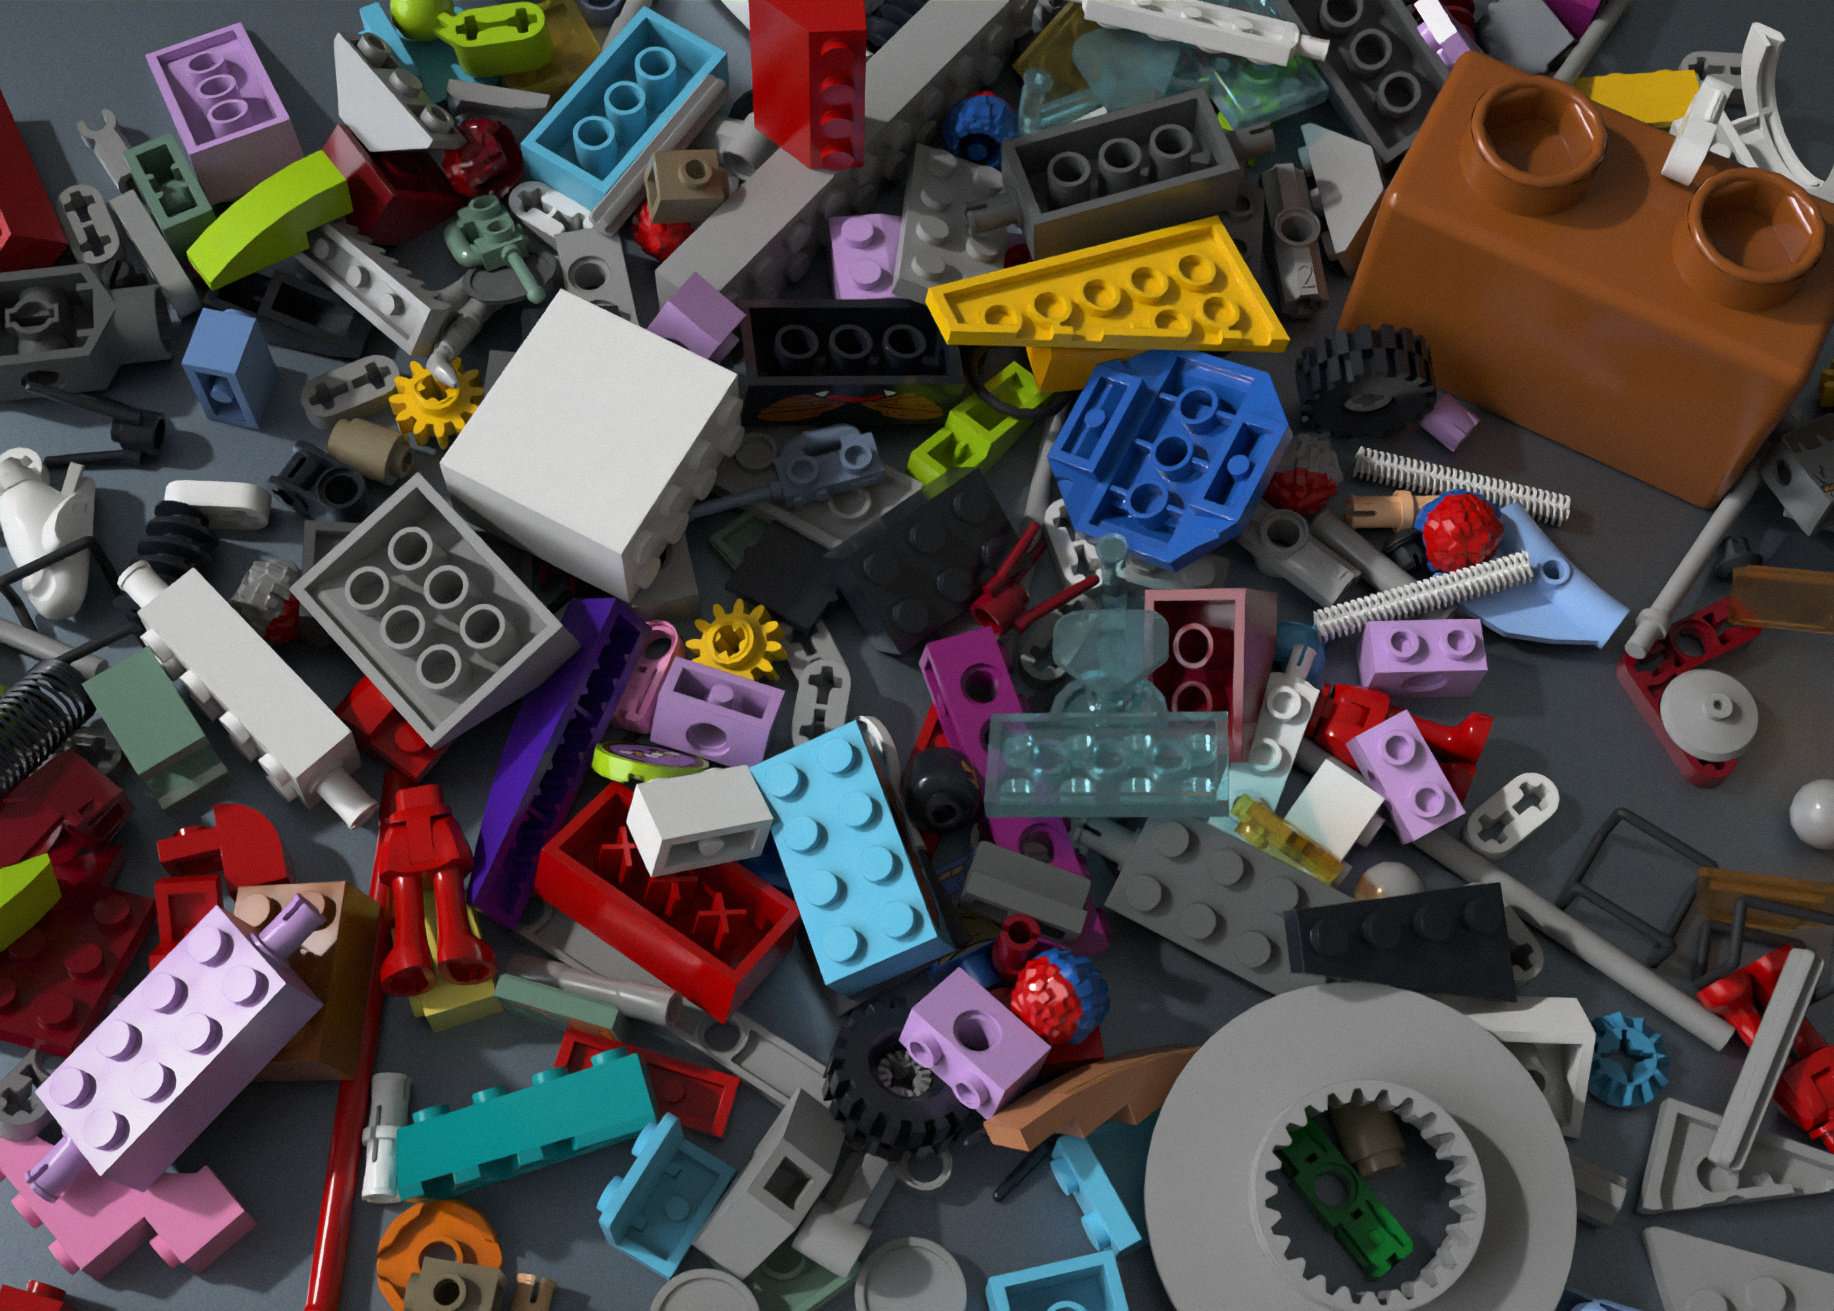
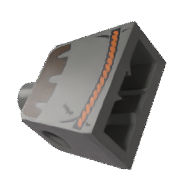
M1787 411L1767 438L1774 446L1760 469L1761 477L1803 532L1810 537L1834 524V414L1827 413L1802 425Z

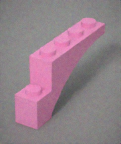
M37 1136L20 1142L0 1138V1182L7 1177L19 1192L11 1202L23 1218L35 1229L44 1223L57 1239L48 1248L71 1275H74L81 1269L99 1281L151 1236L153 1237L149 1240V1243L172 1269L182 1262V1264L198 1275L258 1224L225 1182L207 1165L197 1173L163 1172L143 1193L100 1177L93 1166L89 1164L60 1194V1198L55 1203H50L38 1196L29 1187L31 1184L25 1182L23 1176L27 1171L32 1170L55 1145Z

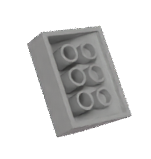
M419 472L412 476L289 588L291 593L433 750H437L539 687L582 647L576 638Z

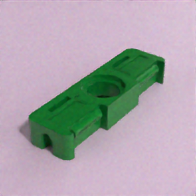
M1306 1115L1308 1123L1304 1127L1294 1132H1288L1292 1139L1291 1144L1279 1151L1273 1150L1272 1152L1282 1162L1281 1169L1288 1177H1294L1288 1184L1327 1234L1334 1228L1336 1229V1237L1363 1270L1366 1268L1369 1270L1370 1274L1364 1279L1368 1282H1375L1413 1251L1414 1243L1353 1167L1349 1166L1348 1161L1317 1123ZM1331 1173L1341 1178L1347 1187L1346 1201L1339 1206L1324 1204L1315 1193V1181L1318 1176Z

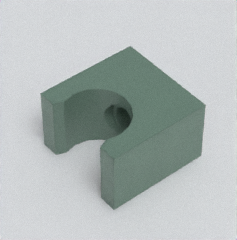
M149 646L82 683L143 783H147L168 817L232 779Z

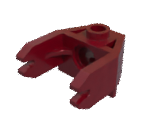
M69 748L22 781L1 802L0 869L48 853L52 867L82 856L87 850L95 852L98 849L109 846L135 807L122 788Z

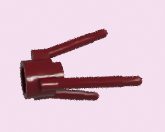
M1038 522L1030 524L997 573L983 586L984 593L970 606L972 616L982 628L992 626L995 637L1002 638L1011 628L1019 634H1023L1035 621L1077 598L1100 582L1099 576L1093 574L1028 611L1025 606L1030 600L1026 591L1019 583L1047 549V542L1039 541L1028 552L1033 562L1011 578L1009 577L1039 533L1041 526Z

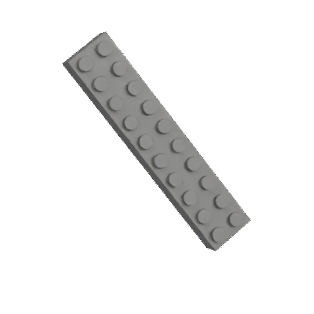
M929 0L866 62L864 167L848 168L842 171L828 169L810 170L780 147L655 270L659 310L663 308L666 302L694 272H697L735 306L737 299H777L778 293L790 281L797 282L804 276L810 267L812 259L824 247L826 248L828 217L863 215L874 203L877 193L889 181L895 182L903 175L908 167L909 159L916 143L928 147L933 145L940 134L942 121L947 118L951 107L961 98L977 92L983 85L988 87L995 82L1002 71L1003 65L1013 55L1014 39L1034 33V30L1031 28L1032 18L1038 0Z

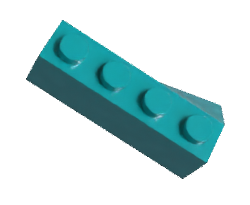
M620 1047L592 1056L590 1059L593 1067L569 1074L567 1066L556 1067L531 1076L533 1086L510 1093L508 1085H501L477 1092L472 1095L474 1105L453 1112L450 1111L449 1104H441L412 1114L414 1124L397 1129V1178L401 1201L426 1204L445 1200L638 1138L650 1121L659 1124L662 1119L645 1057L638 1053L628 1055L627 1048Z

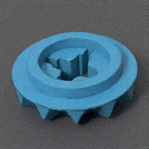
M1621 1011L1599 1018L1596 1017L1590 1022L1596 1033L1587 1090L1602 1102L1615 1107L1634 1108L1649 1103L1669 1083L1667 1078L1669 1066L1673 1058L1667 1055L1663 1045L1664 1034L1655 1033L1646 1025L1644 1017L1632 1018L1622 1015ZM1621 1040L1622 1044L1625 1045L1627 1054L1644 1058L1642 1062L1635 1063L1629 1068L1628 1077L1627 1073L1623 1072L1621 1063L1611 1061V1058H1604L1619 1049Z

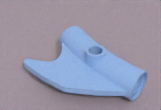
M1515 502L1501 508L1504 532L1502 541L1498 544L1500 547L1497 549V553L1492 560L1496 561V558L1502 559V556L1509 557V554L1515 555L1516 552L1522 554L1523 550L1526 551L1529 555V562L1534 576L1532 577V582L1530 583L1527 578L1526 584L1523 585L1522 581H1519V586H1516L1514 582L1512 588L1507 583L1506 590H1503L1501 586L1499 587V592L1496 591L1494 586L1493 594H1490L1487 588L1486 596L1483 595L1481 590L1479 598H1477L1474 592L1472 600L1469 594H1467V601L1464 602L1461 596L1460 603H1457L1456 598H1454L1453 604L1458 605L1464 613L1472 618L1480 619L1482 624L1503 637L1548 644L1595 645L1601 650L1626 618L1630 609L1603 590L1570 561L1542 531L1520 502ZM1437 572L1433 575V577L1436 578V575L1443 576V573Z

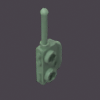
M490 194L482 195L470 201L468 207L457 210L458 219L450 222L443 233L444 241L455 260L465 267L484 265L487 272L505 265L512 267L526 289L529 301L534 304L543 302L546 292L543 287L538 285L524 262V258L530 257L527 247L531 246L529 239L523 233L521 225L514 224L510 213L499 198Z

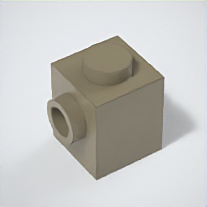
M716 149L652 152L644 173L651 224L705 222L721 206L722 202L728 199L729 178L725 169H719Z
M424 1256L421 1273L413 1272L409 1278L404 1297V1311H501L508 1278L498 1268Z

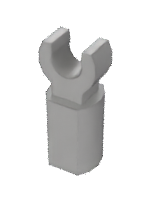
M107 108L101 110L106 125L98 131L88 129L83 120L77 122V129L83 142L88 148L95 151L96 157L122 194L132 189L135 193L139 192L122 154L123 151L133 147L124 134H122L120 125L113 112Z

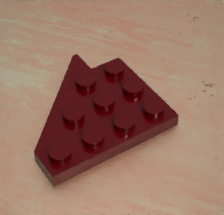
M111 844L95 852L54 866L53 870L62 898L33 927L0 952V1041L68 1058L92 1033L157 917L155 899L110 888L126 861L122 845Z

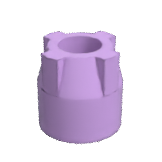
M1446 393L1434 405L1431 413L1425 416L1420 426L1454 452L1474 431L1481 419L1451 394Z

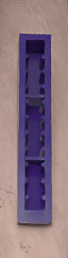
M617 598L570 600L560 622L582 647L539 687L525 695L505 744L488 796L474 853L475 866L471 870L466 897L467 905L505 931L514 932L533 891L541 849L561 830L593 760L596 744L600 743L651 633L652 628Z

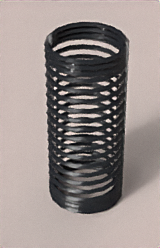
M43 659L0 696V709H2V711L0 710V715L5 719H0V733L5 736L10 744L20 750L23 755L17 754L4 739L0 738V746L12 755L16 761H12L0 749V758L9 767H5L0 762V771L2 773L0 774V804L23 780L35 772L36 768L42 765V762L54 754L56 749L60 748L69 737L74 735L75 731L79 730L95 714L97 708L82 683L87 681V678L68 663L56 659ZM47 673L66 682L82 701L84 708L83 716L75 696L64 685L52 678L39 674ZM37 679L48 681L61 689L73 702L78 716H75L71 706L59 692L46 684L38 682ZM40 687L55 695L66 707L69 714L64 713L62 708L51 697L41 691ZM22 706L26 707L33 716L25 712ZM16 712L21 714V716L26 720V722L18 718ZM9 718L14 720L18 724V726L23 730V732H25L27 735L33 738L36 744L32 743L30 739L18 727L13 725ZM50 721L55 723L57 727L51 725ZM40 723L47 727L50 733L45 731ZM3 724L7 726L18 739L24 742L30 750L25 749L23 745L11 733L6 731ZM32 728L38 731L43 738L38 737L36 732Z

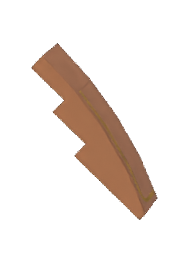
M1169 1044L1131 1050L1078 1067L1031 1090L983 1122L992 1144L1030 1152L1053 1133L1085 1138L1107 1120L1138 1125L1163 1105L1177 1077L1201 1047Z

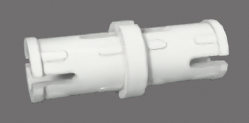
M385 1072L372 1076V1104L369 1127L363 1129L362 1145L367 1147V1159L361 1197L362 1200H367L370 1203L392 1204L401 1201L397 1178V1129L408 1125L407 1116L412 1077H407L406 1074Z

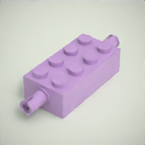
M296 893L292 898L293 900L260 933L252 925L216 905L48 1077L35 1093L61 1125L64 1137L32 1170L27 1171L23 1176L25 1182L31 1184L29 1187L38 1196L50 1203H55L60 1198V1194L89 1164L93 1166L100 1177L143 1193L161 1176L324 1006L290 967V963L287 960L320 925L327 921L326 917L319 912L317 907L304 896Z

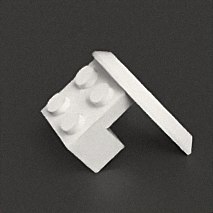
M1758 22L1752 23L1741 60L1742 93L1747 116L1730 122L1723 110L1708 150L1747 167H1757L1780 173L1803 187L1808 193L1834 204V166L1826 181L1820 180L1811 174L1794 153L1780 120L1775 95V73L1777 62L1786 40L1781 32ZM1684 117L1672 122L1670 134L1677 135Z

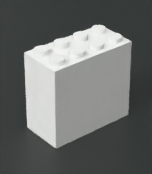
M560 289L439 463L453 509L463 520L630 604L639 588L647 589L652 584L660 567L661 561L659 557L667 544L671 543L674 545L682 537L689 521L687 513L696 499L704 500L712 490L717 477L716 468L725 455L728 457L733 456L741 444L745 429L741 426L740 413L743 400L739 398L738 374L570 292Z

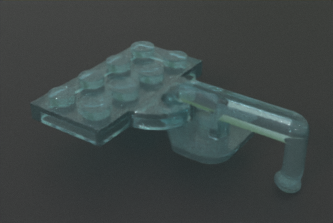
M1198 0L1279 19L1266 0ZM1102 27L1081 35L1073 45V62L1089 85V88L1043 104L1046 92H1049L1053 87L1051 76L1038 68H1030L1024 72L1018 132L1020 136H1025L1066 125L1103 106L1110 113L1164 98V96L1169 97L1204 87L1209 99L1213 100L1234 131L1259 124L1262 121L1270 123L1324 103L1329 87L1307 57L1294 54V57L1287 62L1286 67L1277 64L1258 65L1249 61L1246 57L1226 52L1208 53L1202 51L1196 45L1176 40L1168 42L1157 41L1150 38L1146 33L1125 28L1112 30Z
M1118 533L1105 534L1098 539L1095 546L1096 554L1101 562V610H1078L1065 614L1056 622L1053 630V661L1076 680L1068 683L1055 696L1050 713H991L984 795L986 817H1229L1228 711L1168 712L1164 695L1152 682L1143 679L1168 660L1169 626L1165 618L1154 611L1144 609L1127 610L1126 556L1129 551L1128 541Z

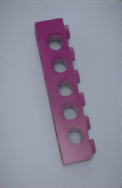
M992 626L927 643L919 665L949 747L964 753L973 765L980 787V809L974 819L977 822V828L982 841H988L1025 855L1024 844L1029 842L1040 843L1048 850V864L1088 878L1091 882L1087 861L1082 853L1075 854L1068 835L1071 831V820L1067 807L1062 799L1055 800L1048 779L1051 778L1052 772L1048 755L1042 746H1035L1029 727L1032 725L1029 704L1022 693L1016 694L1010 675L1013 672V665L1006 644L1004 642L997 643ZM969 686L982 687L989 693L992 701L989 703H978L968 696L966 688ZM999 738L1009 746L1011 754L1008 756H997L991 753L985 745V739ZM1016 790L1023 793L1030 803V808L1027 810H1017L1011 807L1005 800L1004 792ZM1088 892L1083 910L1088 913L1082 932L1071 947L1066 948L1038 937L1040 953L1053 948L1061 951L1071 950L1074 954L1086 956L1095 963L1110 949L1108 942L1111 941L1112 933L1108 918L1101 907L1095 908L1090 892Z

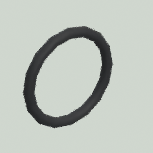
M977 345L971 350L966 364L969 384L979 398L997 412L1016 419L1040 420L1057 415L1069 404L1072 391H1062L1055 402L1039 409L1019 408L1002 402L986 389L979 379L977 369L980 357L989 349L1000 346ZM1011 346V347H1021V348H1023V349H1026L1025 346Z

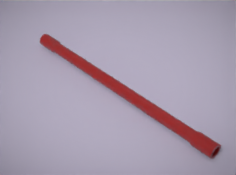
M389 770L384 774L377 819L379 832L369 897L380 903L358 1062L355 1079L340 1080L307 1300L302 1311H338L362 1149V1134L366 1122L385 994L381 989L380 971L383 961L391 951L393 940L391 929L395 927L393 889L379 881V860L385 834L388 828L391 827L389 818L393 813L397 812L395 794L402 789L418 787L419 783H415L400 770Z

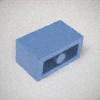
M203 308L181 363L207 419L260 429L279 373L256 318L235 309H227L222 312Z

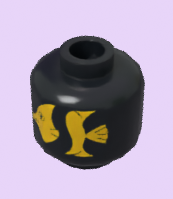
M932 747L919 752L909 761L903 773L905 809L915 825L930 833L950 834L965 828L974 820L980 809V787L973 765L964 753L950 747Z

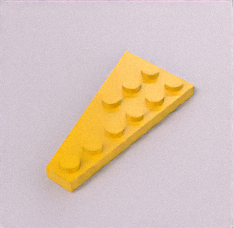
M1218 215L928 288L925 300L947 345L1284 353L1290 342L1289 336Z

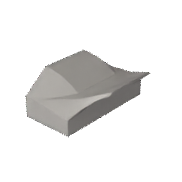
M449 79L446 89L449 114L454 120L453 125L456 129L462 121H468L472 118L480 119L485 117L491 121H501L502 125L505 124L511 130L515 137L514 141L518 144L520 151V143L552 109L551 98L548 94Z

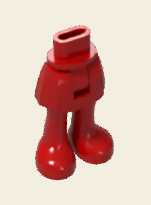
M1325 683L1323 689L1314 687L1320 690L1306 728L1305 737L1313 740L1331 755L1358 773H1361L1346 743L1359 734L1401 713L1404 709L1390 703L1388 692L1349 684H1334L1330 695L1332 685ZM1473 712L1459 725L1447 726L1410 713L1431 752L1450 761L1448 763L1437 761L1463 806L1477 766L1475 765L1487 740L1494 717L1482 712Z
M429 784L402 789L395 794L397 812L393 813L389 818L391 827L388 828L385 834L379 860V881L393 889L395 901L394 944L381 965V989L384 993L392 996L410 997L427 993L435 987L436 972L427 940L423 892L432 890L435 892L438 931L437 960L441 976L451 984L462 986L486 982L498 972L497 962L492 946L475 936L468 922L464 879L475 866L470 845L459 822L453 816L452 808L444 805L443 788L440 785Z
M1791 942L1766 954L1745 968L1743 967L1695 994L1707 1011L1722 1017L1735 1027V1032L1749 1049L1762 1020L1754 1005L1752 996L1766 1010L1787 956L1794 948ZM1805 1016L1792 1047L1798 1058L1792 1060L1790 1056L1788 1057L1770 1103L1795 1126L1806 1131L1812 1140L1820 1137L1829 1152L1834 1154V1045H1829Z

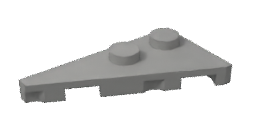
M1668 1097L1660 1105L1636 1212L1649 1215L1833 1193L1834 1154L1760 1129L1744 1169L1739 1173L1724 1170L1708 1160L1707 1154L1722 1115Z
M1658 1226L1649 1227L1640 1232L1665 1311H1834V1274Z

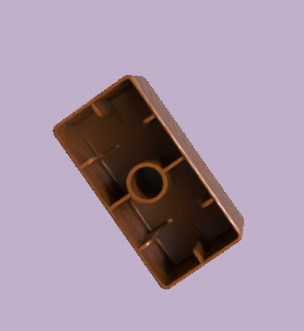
M1467 51L1461 54L1454 63L1384 194L1336 331L1346 328L1348 333L1359 331L1358 325L1370 324L1371 330H1379L1382 324L1393 325L1394 332H1398L1403 327L1412 329L1413 336L1421 334L1426 339V344L1430 346L1436 388L1700 508L1713 509L1719 506L1809 382L1834 324V204L1808 193L1803 187L1780 173L1757 167H1747L1708 150L1689 186H1686L1661 175L1663 166L1676 138L1675 135L1595 102L1565 81L1543 75H1532L1479 51Z

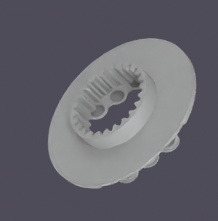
M1364 982L1328 983L1307 986L1282 993L1238 1015L1207 1040L1192 1056L1177 1077L1163 1103L1153 1130L1147 1156L1144 1206L1149 1244L1158 1274L1176 1311H1555L1571 1269L1577 1224L1575 1180L1568 1149L1560 1126L1547 1099L1523 1065L1490 1032L1468 1016L1448 1005L1413 991ZM1351 1099L1356 1107H1363L1374 1102L1376 1099L1379 1110L1387 1112L1400 1105L1401 1120L1405 1123L1420 1118L1423 1121L1420 1134L1423 1139L1438 1137L1442 1142L1435 1154L1437 1159L1452 1161L1455 1168L1445 1176L1446 1182L1460 1187L1461 1195L1449 1201V1207L1461 1215V1220L1458 1223L1446 1226L1445 1231L1448 1235L1441 1243L1442 1246L1437 1249L1436 1256L1421 1270V1274L1416 1280L1406 1281L1401 1284V1292L1398 1289L1383 1290L1378 1292L1377 1297L1374 1292L1368 1291L1356 1292L1351 1297L1349 1288L1345 1286L1331 1287L1326 1292V1277L1321 1274L1304 1278L1303 1273L1306 1261L1302 1257L1289 1260L1285 1257L1284 1253L1291 1241L1288 1236L1273 1234L1271 1228L1281 1219L1279 1211L1267 1208L1265 1204L1266 1199L1278 1193V1187L1266 1179V1174L1280 1169L1282 1164L1272 1151H1279L1291 1144L1292 1139L1288 1132H1294L1304 1127L1308 1123L1306 1115L1312 1118L1328 1110V1105L1332 1109H1336L1350 1103Z

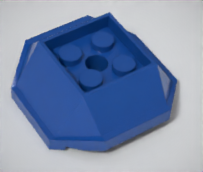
M1149 350L1122 362L1119 359H1115L1095 366L1051 447L1047 459L1057 480L1074 530L1081 539L1176 573L1244 532L1294 434L1276 386L1268 372L1199 351ZM1185 457L1179 464L1170 466L1175 460Z

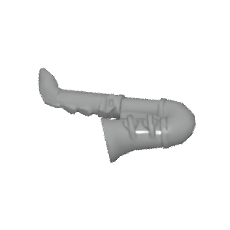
M464 275L447 288L433 291L439 294L438 301L449 303L453 307L442 329L441 342L435 343L434 352L429 356L426 365L436 380L454 389H457L460 383L456 370L451 363L482 330L483 324L491 315L504 306V304L492 305L482 303L468 295L462 286Z

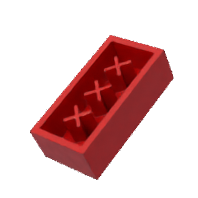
M613 780L541 849L533 892L673 990L679 991L684 998L725 1025L791 951L802 920L797 903L736 861L651 878L626 823L634 792L620 782Z

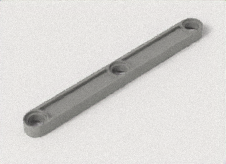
M533 891L530 897L536 898L544 904L542 917L531 925H521L518 923L514 932L508 931L514 938L545 958L564 963L572 969L621 981L634 980L673 990ZM683 996L681 1014L673 1027L646 1022L723 1073L741 1078L742 1085L781 1110L784 1109L797 1088H802L829 1109L832 1100L823 1101L822 1088L826 1078H823L825 1066L738 1010L727 1022L738 1028L740 1038L738 1043L727 1051H716L705 1040L707 1030L719 1021ZM857 1136L851 1143L844 1138L841 1149L849 1154L852 1151L866 1154L862 1151L866 1141L860 1136ZM878 1147L875 1154L887 1161L888 1150ZM949 1148L937 1155L941 1160L943 1170L941 1175L931 1182L922 1183L910 1175L907 1169V1163L911 1157L910 1151L904 1152L900 1163L887 1161L890 1171L897 1178L895 1184L919 1197H930L940 1193L948 1185L952 1174L953 1158Z

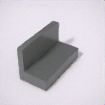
M981 841L976 848L956 907L1001 924L1008 917L1015 914L1030 916L1038 923L1040 928L1039 938L1070 948L1083 929L1088 913L1083 910L1091 882L1083 876L988 841Z

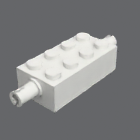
M146 560L134 563L122 573L117 584L141 607L137 613L147 630L140 636L146 646L150 647L167 676L173 682L178 678L191 693L189 695L191 701L211 722L220 716V723L229 733L228 739L249 762H252L257 757L260 758L258 762L268 774L266 779L283 799L290 803L297 797L309 810L324 799L351 830L362 826L376 813L379 803L372 799L350 776L363 765L351 730L194 567L170 586L155 573Z

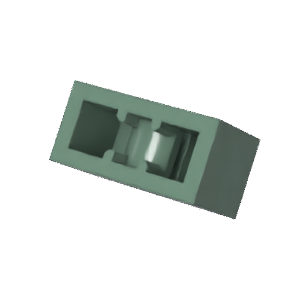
M169 132L123 151L122 154L161 235L179 264L182 265L189 261L186 251L216 220V216L172 132Z

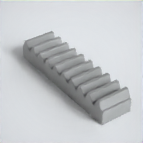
M344 216L306 232L310 248L293 255L299 262L410 356H428L433 352L434 345L437 343L453 307L451 304L438 301L439 294L424 289L425 283L423 281L410 278L412 275L410 270L397 267L398 260L384 256L386 250L371 245L373 240L370 237L359 235L360 229L358 227L345 224L347 218Z

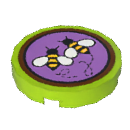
M606 741L596 744L592 768L601 776L617 782H628L630 777L646 783L660 777L674 778L701 773L709 769V762L701 757L667 747L634 742Z

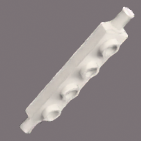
M1067 0L1082 4V9L1085 13L1084 19L1096 21L1104 28L1134 30L1146 33L1150 38L1157 41L1168 42L1176 40L1196 45L1199 49L1208 53L1226 52L1246 57L1249 61L1258 65L1277 64L1286 67L1287 62L1294 57V54L1324 62L1330 43L1328 39L1324 40L1300 34L1295 23L1198 0Z
M1302 644L1293 645V651L1284 673H1270L1248 761L1230 763L1208 821L1212 825L1259 849H1262L1320 692V690L1314 688L1306 681L1314 657L1317 654L1316 651L1307 647L1302 663L1298 666L1304 648Z

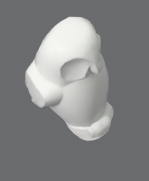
M17 458L0 462V524L10 555L17 568L80 538L93 536L95 481L90 477H82L85 466L70 462L62 491L59 492L44 483L43 477L36 467L27 468ZM89 548L23 579L21 585L23 593L28 596L33 606L45 618L52 620L66 619L73 616L80 609L88 587L89 557L91 555Z

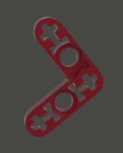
M1733 595L1726 597L1672 623L1671 629L1665 638L1656 640L1643 659L1633 658L1625 651L1616 666V675L1620 684L1687 781L1699 788L1709 789L1719 786L1735 770L1738 758L1718 762L1715 766L1712 764L1702 766L1696 757L1677 746L1666 732L1660 713L1661 698L1668 684L1678 675L1690 670L1705 669L1746 649L1758 637L1765 625L1764 614L1753 600L1745 596ZM1728 617L1732 621L1741 619L1745 623L1743 629L1739 626H1734L1724 631L1720 637L1716 632ZM1691 634L1697 637L1704 647V655L1693 657L1683 653L1677 644V636ZM1661 653L1665 658V661L1661 662L1652 674L1649 671L1639 673L1634 667L1638 661L1644 665L1658 659Z

